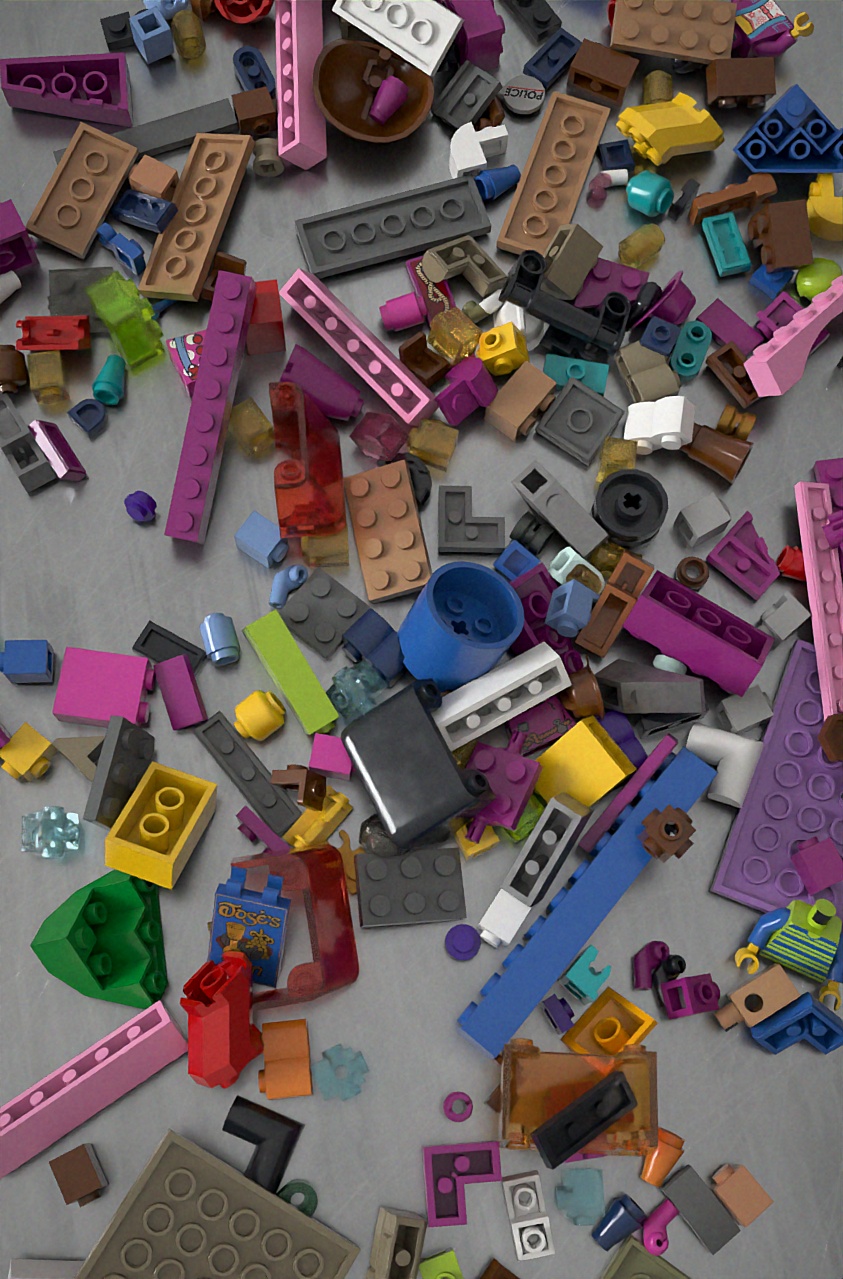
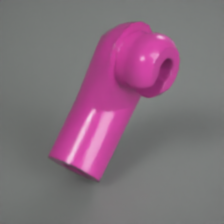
M665 1199L643 1222L644 1246L650 1254L655 1256L662 1255L668 1249L669 1241L666 1226L679 1214L678 1209L668 1199Z

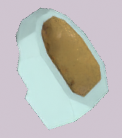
M570 546L561 550L550 563L548 572L562 585L575 579L599 595L605 586L602 574Z

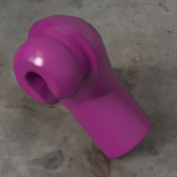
M651 941L634 955L635 990L652 989L651 971L661 960H666L670 954L669 947L665 942Z

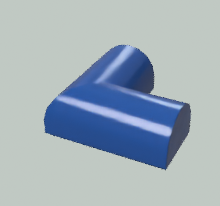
M805 992L794 1001L751 1027L753 1039L774 1055L804 1038L825 1055L843 1045V1020L809 992Z

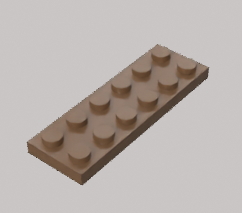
M557 91L552 92L498 236L497 248L519 255L525 250L532 249L543 256L559 226L571 223L611 108Z
M196 134L171 200L179 211L162 234H158L137 289L143 297L198 302L255 145L251 135Z

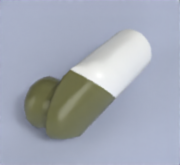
M502 289L496 290L478 305L475 301H468L462 308V314L467 317V321L477 323L500 309L507 302L502 303L499 301Z

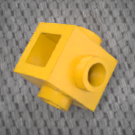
M512 321L478 335L479 349L476 351L477 358L482 360L485 367L495 377L508 374L512 370L521 367L526 360L529 362L526 337Z

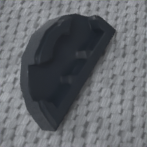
M405 452L394 455L387 454L376 462L381 467L405 460L409 466L416 500L424 506L431 493L432 479L430 471L420 458Z

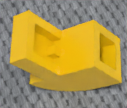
M818 173L815 182L810 183L809 199L806 203L809 229L813 234L822 239L843 241V197H834L833 173Z

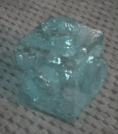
M364 660L350 668L346 666L339 670L331 678L334 683L325 693L335 708L345 719H348L357 713L363 715L377 705L374 699L388 685L370 663Z
M49 806L42 808L41 811L22 816V852L42 853L43 859L64 858L65 852L78 849L80 838L78 814L65 813L63 807Z
M342 1044L321 1053L323 1060L310 1065L325 1101L338 1095L341 1101H345L361 1093L362 1090L359 1085L366 1082L363 1074L370 1072L361 1051L354 1054L351 1046L343 1049ZM338 1066H346L348 1068V1076L345 1079L340 1080L336 1078L335 1070Z

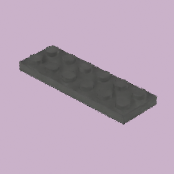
M469 174L295 220V229L310 273L320 279L431 249L466 235L475 237L490 233L491 223L473 175Z

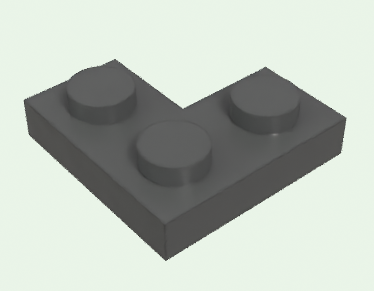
M439 485L438 552L503 553L505 550V517H472V486Z

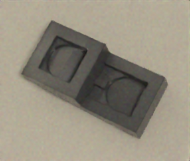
M689 1164L661 1187L669 1201L678 1209L679 1215L689 1224L706 1250L712 1255L718 1252L741 1231L713 1192Z

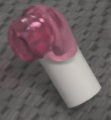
M627 169L607 170L597 174L589 183L588 189H591L590 197L593 200L605 199L607 196L606 187L627 185Z

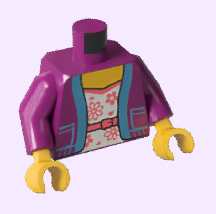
M731 0V3L737 4L732 49L735 48L742 58H777L798 41V36L808 37L814 31L812 22L801 27L809 20L807 13L802 12L798 14L793 24L774 0Z

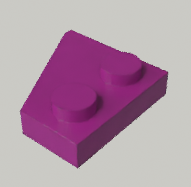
M598 257L597 264L589 271L583 282V288L577 295L574 306L581 310L597 307L605 296L612 291L625 295L632 305L641 286L647 283L650 273Z
M746 511L708 554L706 560L755 600H758L776 580L780 572L774 559L768 555V547L763 537L759 538L752 524L753 517L751 513Z

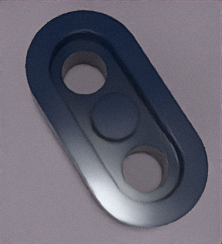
M252 46L239 48L233 55V66L243 89L249 91L267 86L270 97L273 98L276 93L275 79L262 53Z

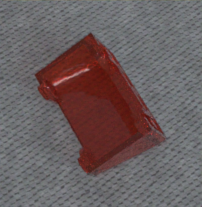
M286 381L270 382L269 396L275 448H281L282 445L287 446L292 454V459L280 462L274 469V489L280 538L336 534L343 530L347 520L339 432L298 384Z

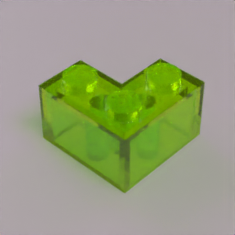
M116 270L84 288L94 312L108 329L117 351L131 370L165 351L160 338L164 337L158 323L151 318V316L155 315V312L146 297L139 298V290L131 278L125 280L121 273Z

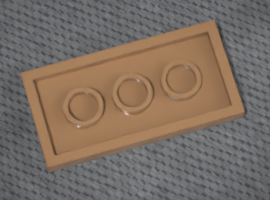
M616 0L610 48L709 65L715 59L731 58L737 4L719 0Z
M80 122L25 226L28 234L84 259L97 235L96 230L102 225L139 154L138 148Z
M401 460L343 478L369 602L374 604L423 590L433 573L408 463L405 460Z

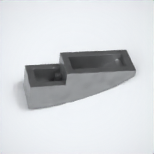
M7 393L0 395V448L26 492L29 493L57 477Z

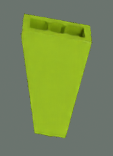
M275 609L242 629L249 644L304 732L308 735L314 732L315 734H324L334 728L335 725L332 721L340 716L278 611Z

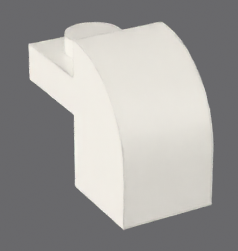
M470 122L461 126L455 132L451 140L449 169L453 179L472 174L473 178L479 175L480 171L486 170V158L506 153L508 132L505 124L497 127L489 126L475 132L473 124Z

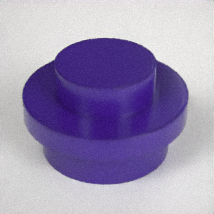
M135 491L134 494H129L125 498L126 511L133 519L137 521H151L153 519L157 504L149 494L143 491Z
M459 924L452 927L445 938L447 952L454 959L461 961L473 958L481 946L479 933L475 928L467 924Z

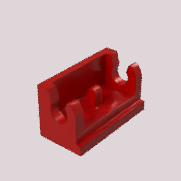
M89 315L25 316V320H18L16 322V327L22 328L23 332L22 339L16 340V350L91 348Z

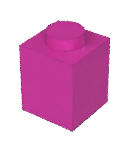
M315 734L308 766L309 770L324 777L350 782L352 772H357L341 738Z

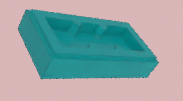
M729 212L704 218L702 227L720 277L750 271L752 263L734 213Z
M547 354L543 373L557 382L556 390L562 391L572 376L601 396H604L609 365Z

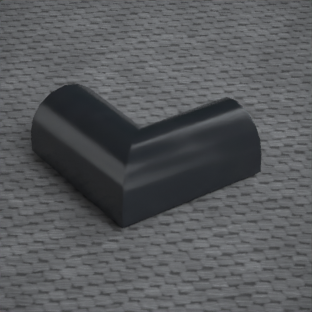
M237 1095L228 1112L222 1131L256 1145L244 1175L276 1195L305 1124Z

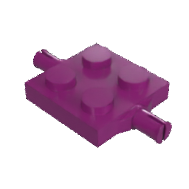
M514 730L506 748H496L479 741L477 742L465 769H472L484 774L496 799L473 817L472 824L465 836V839L479 844L486 825L501 826L515 832L543 769L539 762L524 758L519 754L528 737L525 733Z

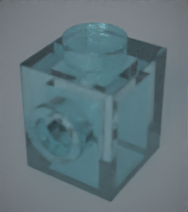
M561 1169L562 1186H556L555 1189L557 1210H563L565 1218H573V1225H596L595 1218L605 1217L602 1169Z

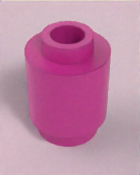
M415 292L388 300L386 305L379 307L387 331L394 329L397 332L423 323V316L428 314L423 296L417 297Z

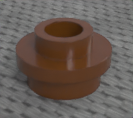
M686 557L679 562L676 568V578L679 583L689 589H698L707 582L709 568L698 557ZM686 571H695L697 578H690Z

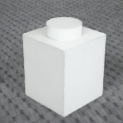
M501 888L477 926V929L482 931L480 937L496 948L500 944L507 947L532 907H528Z

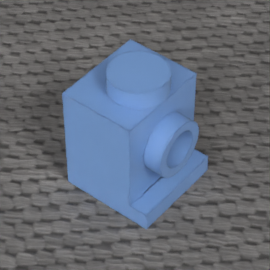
M575 579L553 590L545 624L557 630L562 636H576L577 631L587 626L590 621L591 606L598 601L600 595Z

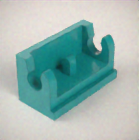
M592 944L579 954L557 981L584 1005L598 997L597 990L606 981L611 972L610 965L603 968L602 972L598 971L597 973H595V968H589L590 963L595 961L599 952Z

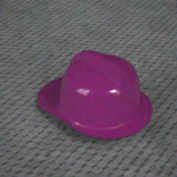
M682 270L673 276L662 290L661 298L633 324L632 328L636 327L646 317L651 319L652 316H655L675 326L681 324L688 317L696 304V298L681 280Z

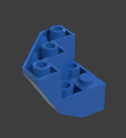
M798 84L790 87L767 109L732 149L753 173H843V128L837 129Z

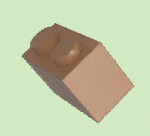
M526 360L500 389L494 400L486 407L484 420L515 442L521 434L527 435L532 430L537 421L535 417L541 410L544 413L548 411L556 399L554 392L557 382Z

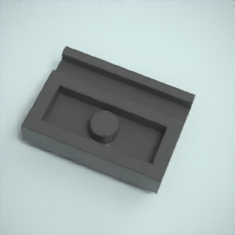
M466 60L431 106L430 110L433 115L441 118L455 130L470 122L474 126L502 89L500 81Z

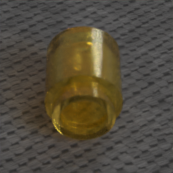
M190 10L177 12L173 16L171 24L177 52L185 58H197L206 49L201 21Z
M657 70L649 73L643 79L644 105L670 102L674 99L671 75Z
M653 223L648 226L642 225L619 243L618 255L620 260L626 266L640 267L661 251L662 245L665 244V236L661 229Z

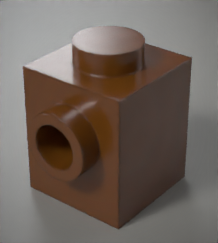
M267 86L231 95L233 110L241 135H265L277 130L276 97H270Z
M90 1143L82 1144L49 1161L66 1205L78 1202L81 1208L100 1198L99 1190L108 1185Z

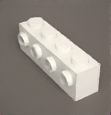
M542 642L442 697V705L436 711L431 712V715L450 751H453L572 684L560 656L545 642Z

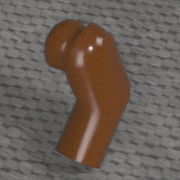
M498 96L487 107L488 119H479L480 124H477V131H481L489 126L497 127L502 124L505 113Z

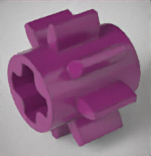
M843 510L828 515L830 523L822 526L831 550L840 547L843 552Z

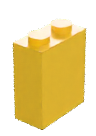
M592 715L579 721L535 760L542 765L543 769L533 791L541 795L547 804L552 797L565 792L591 809L637 771V769Z

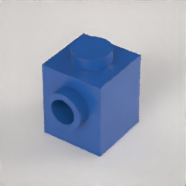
M5 640V652H0V672H3L11 683L52 682L54 649L48 640Z

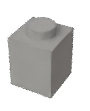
M713 492L680 510L674 523L693 549L725 531L731 521L728 506L724 501L718 500Z
M758 685L747 689L743 697L736 694L722 700L715 708L725 731L738 735L767 723L774 716L770 697L765 692L762 693Z

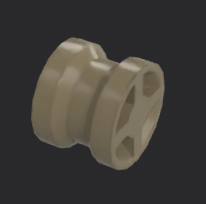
M272 138L257 140L253 148V155L256 157L253 161V170L256 174L264 177L278 176L284 170V162L278 153V140Z

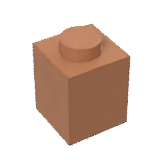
M144 155L138 164L133 165L129 173L132 190L171 202L179 181L176 169Z
M728 1163L720 1168L712 1177L715 1183L709 1189L738 1225L748 1227L774 1202L744 1165L734 1164L731 1166Z

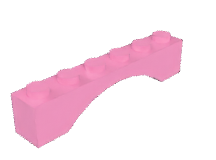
M843 275L834 279L831 282L832 286L828 290L816 295L812 299L813 303L807 308L795 313L793 320L787 326L776 330L773 333L774 337L770 341L754 349V355L743 363L759 397L783 395L802 378L806 360L819 333L834 317L843 312Z

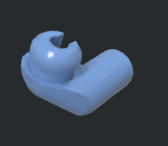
M292 565L277 573L273 579L268 604L275 608H283L286 604L288 592L302 585L307 580V569L302 565Z

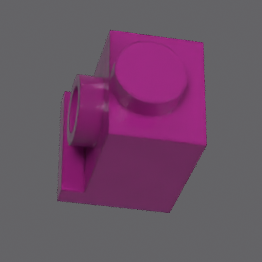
M711 973L684 977L660 984L669 1020L719 1010L720 989L712 981ZM681 987L687 1007L682 1009L677 989Z

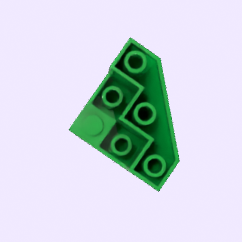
M116 869L75 891L43 921L30 944V947L48 973L87 997L146 1010L161 1000L168 984L157 884Z

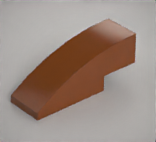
M625 549L601 591L598 601L595 602L590 611V621L587 626L580 630L574 642L604 658L654 571V565Z

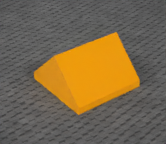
M608 986L561 1040L603 1080L620 1067L658 1023L654 1018Z

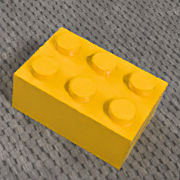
M152 761L105 838V866L172 890L216 810L217 784Z

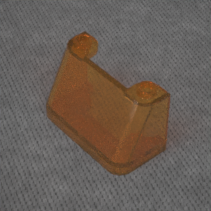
M511 1039L510 1044H504L502 1049L498 1148L538 1152L530 1133L612 1072L618 1070L624 1073L638 1102V1106L575 1154L612 1156L650 1155L658 1148L657 1052L646 1051V1046L638 1044L624 1045L623 1051L617 1052L615 1055L542 1052L539 1047L533 1046V1040Z

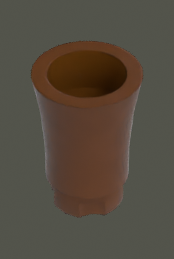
M694 422L692 442L682 445L679 450L684 451L688 454V457L702 463L733 484L746 463L754 443L719 432L705 424L702 426Z

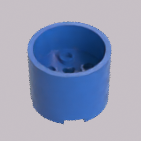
M465 561L445 564L432 574L399 627L397 639L400 641L405 657L403 663L418 680L433 678L441 692H445L447 689L457 690L495 669L522 631L524 610L514 588L501 575L490 568Z

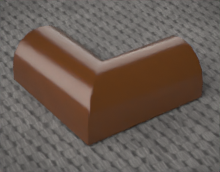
M730 341L709 355L705 363L745 409L762 397L758 396L743 363L748 359L735 343Z

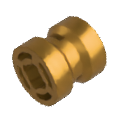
M727 403L715 430L746 441L757 415L749 412L743 414L738 412L735 406Z

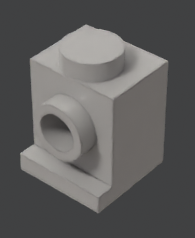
M787 591L776 604L774 603L760 616L763 622L758 629L775 638L772 647L776 649L798 630L811 614Z

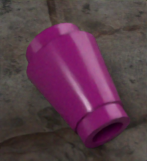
M389 76L387 80H382L371 111L368 114L369 117L376 123L384 125L408 99L407 93L409 88L394 76Z

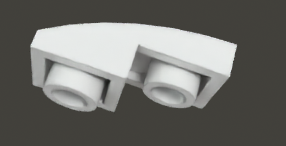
M537 1170L502 1177L501 1182L518 1262L555 1254L549 1218L546 1213L540 1177Z

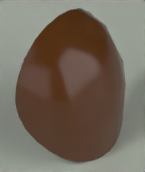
M337 39L322 49L314 66L313 91L318 107L331 125L355 141L378 144L399 141L407 137L423 123L433 103L435 90L431 76L394 51L374 43ZM389 76H394L409 88L407 93L408 99L384 125H380L373 121L368 114L371 111L382 80H387Z

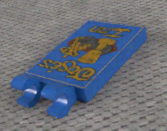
M232 866L230 879H227L226 884L219 883L215 893L207 962L213 960L217 965L225 961L221 955L227 951L245 953L252 962L253 983L276 988L291 899L281 897L284 877L269 874L267 886L264 887L263 893L244 889L247 869Z

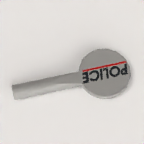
M521 75L509 80L505 86H502V89L496 96L503 98L507 108L518 114H531L543 105L545 88L535 77Z

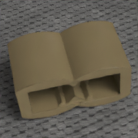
M640 341L620 347L615 356L619 372L628 385L634 403L656 402L665 397L677 396L680 391L681 382L675 370L672 371L666 363L668 356L641 346Z

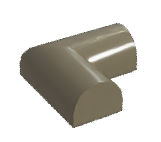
M470 235L426 250L422 260L423 271L432 282L438 283L462 274L484 299L496 290L502 289L507 279V275Z

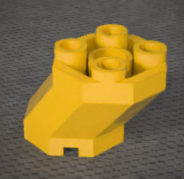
M681 92L670 102L627 107L618 116L619 121L615 124L622 135L633 139L635 142L633 145L634 150L643 159L648 157L657 166L660 164L664 165L675 155L716 150L725 141L724 137H722L724 132L713 117L704 108L701 111L695 107L693 108L697 102L692 97Z

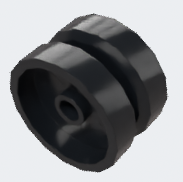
M622 469L610 474L600 484L590 511V516L610 536L602 544L620 553H623L625 549L629 552H637L646 548L656 538L668 511L667 493L662 484L647 472L638 469Z

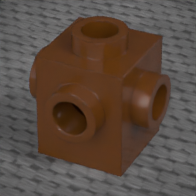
M669 804L662 812L655 808L641 822L646 829L637 838L642 842V847L649 855L655 859L659 858L664 863L672 855L679 859L694 844L689 838L696 829L691 825L693 821L687 813L678 807L674 809ZM666 826L675 836L667 835L664 827Z

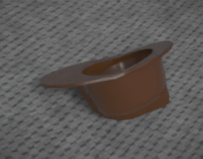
M586 655L587 665L568 675L572 685L559 692V699L566 709H570L576 718H587L593 715L598 717L600 721H603L605 713L602 696L596 678L590 668L588 655Z

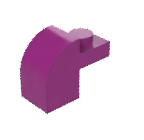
M466 356L444 375L450 385L438 394L434 400L448 423L457 426L478 406L487 407L496 397L498 387L480 358Z

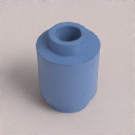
M214 613L205 617V622L199 628L207 658L211 659L215 666L230 664L238 660L240 645L232 618L224 616L223 613Z

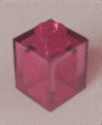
M367 412L349 437L368 458L392 461L409 438V435L392 415Z

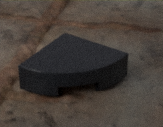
M692 178L691 180L689 179L681 189L683 191L682 196L675 203L671 204L668 216L674 221H677L692 205L700 187L697 181Z

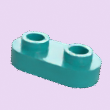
M690 321L682 327L668 366L672 371L675 370L680 381L693 380L698 375L712 339L710 328L703 322ZM692 333H698L701 337H694ZM681 359H688L691 364H685Z

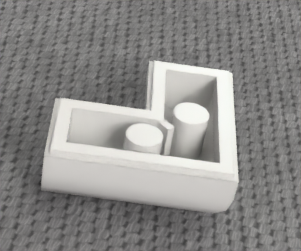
M696 722L689 733L686 748L702 761L718 766L716 770L718 773L712 781L707 795L708 798L742 808L764 747L763 742Z

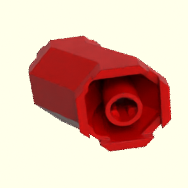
M227 951L221 956L225 961L217 965L213 960L205 963L184 985L183 992L187 998L181 997L180 1005L188 1014V1074L196 1084L209 1088L220 1085L221 1088L225 1089L233 1085L238 1080L243 1068L250 1060L258 1057L264 1049V1044L260 1041L261 1032L253 1023L252 962L245 953Z

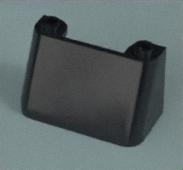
M433 678L416 680L353 720L341 733L342 743L388 836L401 848L409 849L445 842L496 799L484 774L472 769L460 770L433 719L431 712L436 711L442 705L441 692Z

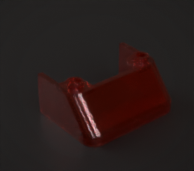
M320 843L233 858L231 869L232 866L246 869L269 865L271 875L284 877L283 891L303 890L314 961L294 967L288 975L287 987L254 993L253 1011L309 1002L353 984L359 975V962L343 859L339 849L329 843Z

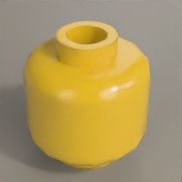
M262 690L254 691L240 702L234 710L237 718L234 726L245 739L251 736L257 741H263L283 726L285 722L283 714L286 712V709L278 697L270 690L267 693Z

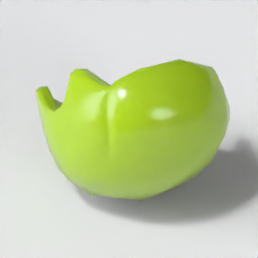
M817 257L813 258V264L798 270L795 281L799 296H805L813 303L812 299L816 295L828 290L832 286L831 282L843 275L841 267L836 262Z

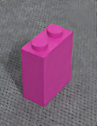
M66 647L52 713L61 722L108 728L111 715L121 716L141 728V724L147 723L149 717L150 703L146 702L148 690H153L155 686V671L152 669L153 667L149 659L145 657Z

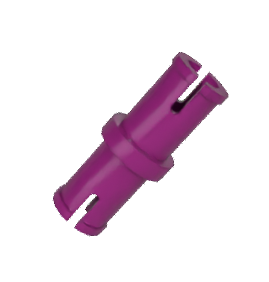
M452 1092L444 1100V1114L453 1122H463L472 1113V1100L464 1092ZM455 1100H460L464 1104L460 1114H456L452 1110Z

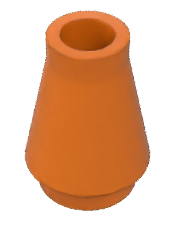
M658 1127L655 1134L651 1133L644 1169L640 1177L654 1186L661 1187L664 1179L685 1150L682 1147L685 1140L669 1130Z

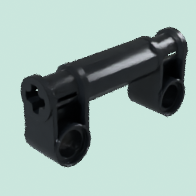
M535 250L523 251L507 275L506 282L499 295V301L502 303L508 301L522 308L523 313L532 315L583 340L586 344L592 342L606 349L607 354L611 356L616 354L623 342L626 332L625 327L631 310L628 298L620 292L612 291L605 296L591 315L542 291L540 286L547 265L546 260L542 254Z

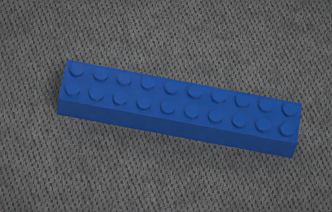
M684 746L677 755L671 752L653 774L657 778L656 781L650 778L633 798L632 802L636 806L633 808L628 804L611 825V828L615 830L614 834L611 835L609 832H606L589 854L594 857L592 862L590 863L584 859L568 879V882L573 885L569 891L562 887L546 907L551 912L547 918L540 915L524 935L529 940L527 944L523 947L518 943L502 963L507 968L501 976L495 972L480 990V993L485 996L478 1005L472 1001L457 1019L462 1025L457 1033L489 1060L496 1058L652 858L642 847V842L637 838L646 829L641 822L655 808L662 812L669 804L674 809L678 807L687 813L718 772ZM665 826L666 834L670 835L671 831Z

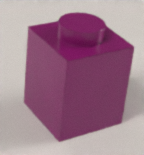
M815 836L797 845L799 852L791 856L790 859L810 896L843 880V860L830 837L819 842Z

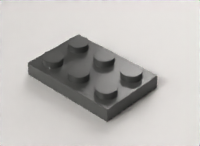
M113 715L110 717L83 816L84 820L109 832L145 774L148 761L154 753L155 737L124 717Z
M459 847L361 853L354 856L360 927L453 921L467 918Z

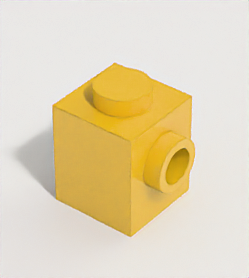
M25 722L10 738V741L0 749V757L5 761L1 768L16 780L22 775L31 782L35 777H41L51 765L50 760L58 750L50 741Z

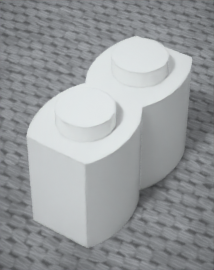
M670 396L659 399L656 402H640L630 405L627 408L624 443L633 449L635 453L642 455L650 454L652 451L662 447L670 450L679 449L682 445L692 442L695 405L685 396Z

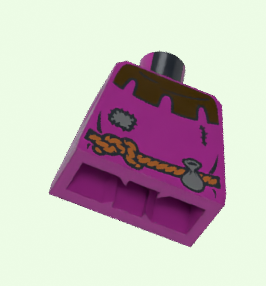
M553 695L504 722L509 741L514 730L521 731L528 736L519 753L524 758H527L551 747L573 728L576 723L558 698Z

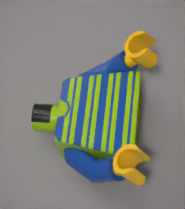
M826 899L817 900L814 906L801 900H793L786 908L781 907L763 914L747 940L750 942L749 946L739 949L735 954L737 967L740 966L744 958H752L747 971L748 974L755 973L759 967L756 954L760 949L759 955L821 983L824 982L825 978L829 979L828 985L822 987L819 991V1001L823 1003L824 996L832 994L836 997L834 1011L838 1010L841 1006V994L838 988L840 983L843 984V933H841V919L834 916L836 914L835 906Z

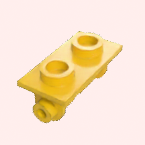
M328 784L326 786V796L323 801L322 811H313L307 808L282 838L305 859L309 860L354 807L348 803L350 800L341 792L337 793Z

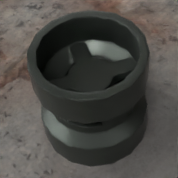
M527 511L517 522L509 538L512 540L516 539L519 543L525 544L528 550L537 557L553 537L555 529L548 524H540L537 521V517Z

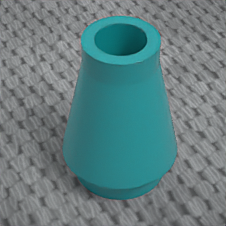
M117 355L108 356L105 365L92 384L94 398L103 404L115 405L124 396L126 361L122 357Z

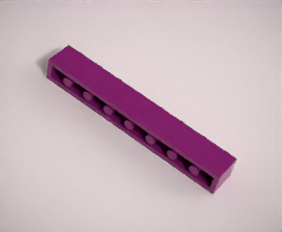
M218 271L164 533L165 536L200 544L205 542L257 285L250 276Z

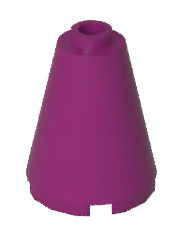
M295 344L270 403L277 407L348 421L350 416L357 417L364 400L359 398L361 392L359 389L304 347Z

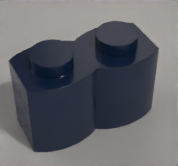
M372 608L364 613L342 635L343 651L354 662L360 660L368 666L367 674L377 684L381 685L384 682L391 688L408 671L403 663L405 657L400 641L397 639L398 632Z

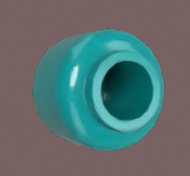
M649 170L632 177L626 188L629 206L650 217L665 213L671 206L674 198L671 182Z

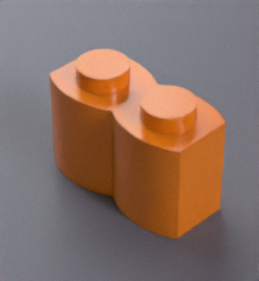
M306 1019L262 1023L260 1041L264 1044V1049L260 1055L264 1054L265 1069L258 1071L260 1093L266 1092L268 1100L313 1096L308 1021Z

